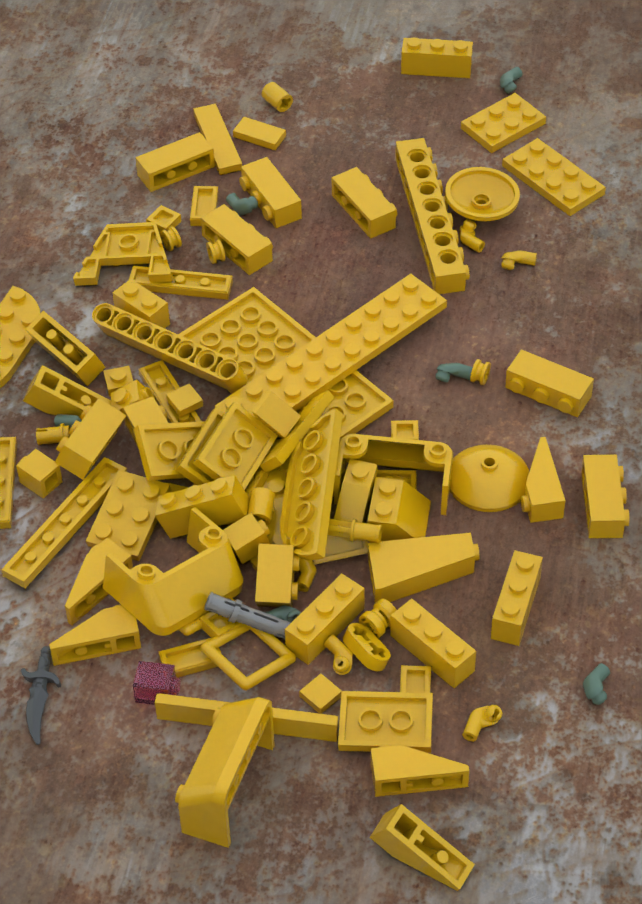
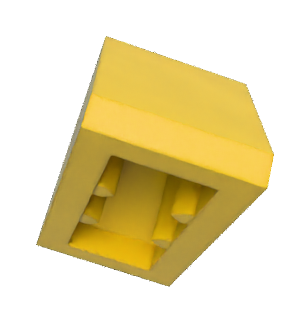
M268 389L251 411L259 421L278 435L277 438H286L301 417L300 414Z

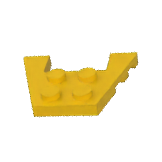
M156 222L107 224L93 245L94 250L90 257H85L82 262L83 267L81 271L76 272L73 276L75 286L98 285L101 266L150 264L148 271L150 282L173 280Z

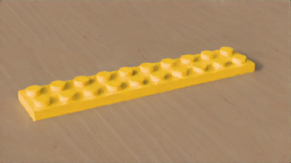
M409 274L216 404L215 407L226 413L229 406L236 402L254 416L251 412L268 389L292 409L298 411L307 405L312 398L327 391L447 308V300L417 277Z

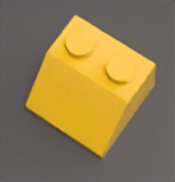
M375 477L367 523L382 525L381 541L426 537L431 501L404 480Z

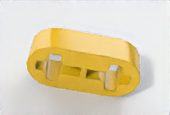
M360 623L349 624L343 636L344 644L368 669L372 671L384 670L391 657L390 651L366 626Z

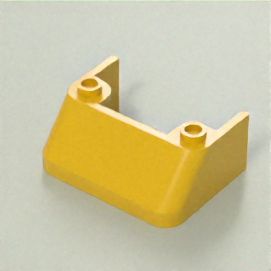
M349 434L340 440L334 480V504L338 503L347 462L349 463L350 459H356L377 464L378 466L444 472L441 515H446L453 464V450L447 444L361 434Z
M196 507L190 511L187 543L199 554L163 573L151 564H139L129 569L111 552L106 555L103 589L156 635H170L208 613L209 611L204 610L210 592L227 599H232L242 591L243 576L227 534Z
M256 697L225 703L221 709L217 708L215 710L209 735L185 785L181 784L175 796V803H178L182 833L229 848L231 844L228 818L230 804L256 747L260 746L273 750L275 746L271 700Z

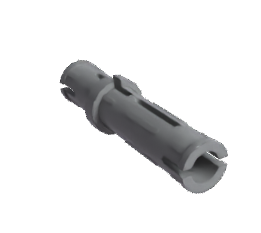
M210 592L204 607L206 611L228 618L229 622L235 623L237 621L284 640L285 628L291 623L248 607L238 599L233 601L213 592Z

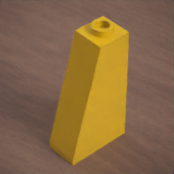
M471 533L380 541V543L369 542L368 565L374 602L376 603L380 599L393 602L474 573L475 561L480 559L478 544H473Z

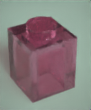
M138 662L133 682L135 703L155 705L156 695L159 693L178 696L180 678L176 677L174 665Z

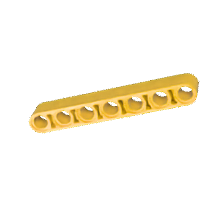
M108 303L96 306L92 312L93 321L103 333L232 392H236L247 383L246 373L237 361Z

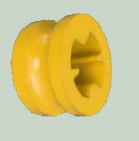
M169 227L168 231H160L161 241L167 251H172L174 246L176 248L182 246L181 237L175 227Z
M220 239L215 240L213 244L207 242L206 249L211 263L215 264L217 260L225 261V251Z
M477 359L472 368L470 381H479L480 385H485L490 374L491 363L486 362L483 364L480 359Z

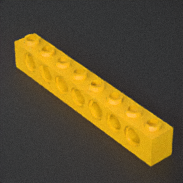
M424 138L396 141L395 160L433 289L438 294L465 291L466 280L470 278L468 265L463 264L464 253L463 248L458 247L457 230L452 229L453 217L451 213H447L448 203L445 196H442L441 179L437 180L436 163H432L431 147H427Z

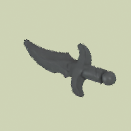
M44 646L41 649L37 671L27 672L25 668L21 669L25 680L32 682V686L29 688L30 698L27 701L26 716L29 732L37 745L41 743V719L49 695L46 689L47 683H54L58 688L61 687L59 678L54 673L49 672V665L51 663L49 646Z

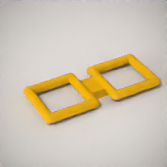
M210 611L179 629L185 636H190L200 629L205 631L211 639L201 645V651L245 691L296 661V655L274 635L237 621L235 623L229 622L228 618ZM251 630L280 657L246 677L217 648Z

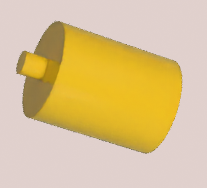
M270 82L262 90V98L279 112H285L291 107L293 97L277 83Z
M263 487L253 489L247 514L252 513L257 522L262 519L268 526L271 523L275 493Z

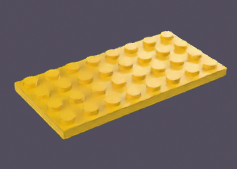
M252 287L178 334L237 361L247 375V383L316 338L255 287ZM356 370L328 389L334 398L321 416L335 408L343 413L340 433L341 440L346 435L356 434L394 408V400ZM306 405L296 412L300 414Z

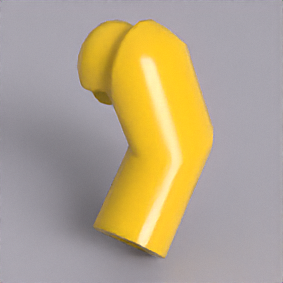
M467 219L459 229L460 241L480 253L485 247V242L475 236L476 223Z
M520 250L504 253L501 257V267L513 270L515 263L535 266L537 253Z
M300 558L301 573L297 582L299 583V591L307 592L317 573V569L312 560Z
M331 635L325 641L324 646L334 655V671L339 675H345L352 669L353 653L335 635Z
M491 705L473 710L463 731V738L471 742L476 741L482 728L492 726L502 718L501 708L497 705Z

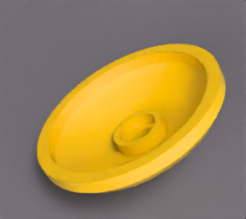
M471 167L455 173L448 180L445 188V198L448 205L461 216L474 221L488 222L511 214L518 206L520 191L516 182L504 172L487 167Z
M487 444L469 447L453 458L449 491L458 502L473 510L481 512L507 510L517 505L521 501V496L525 495L529 469L518 454L505 447Z

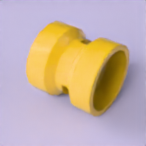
M380 599L373 605L371 611H365L359 617V623L369 628L379 639L386 633V628L390 627L391 614L397 609L388 600Z

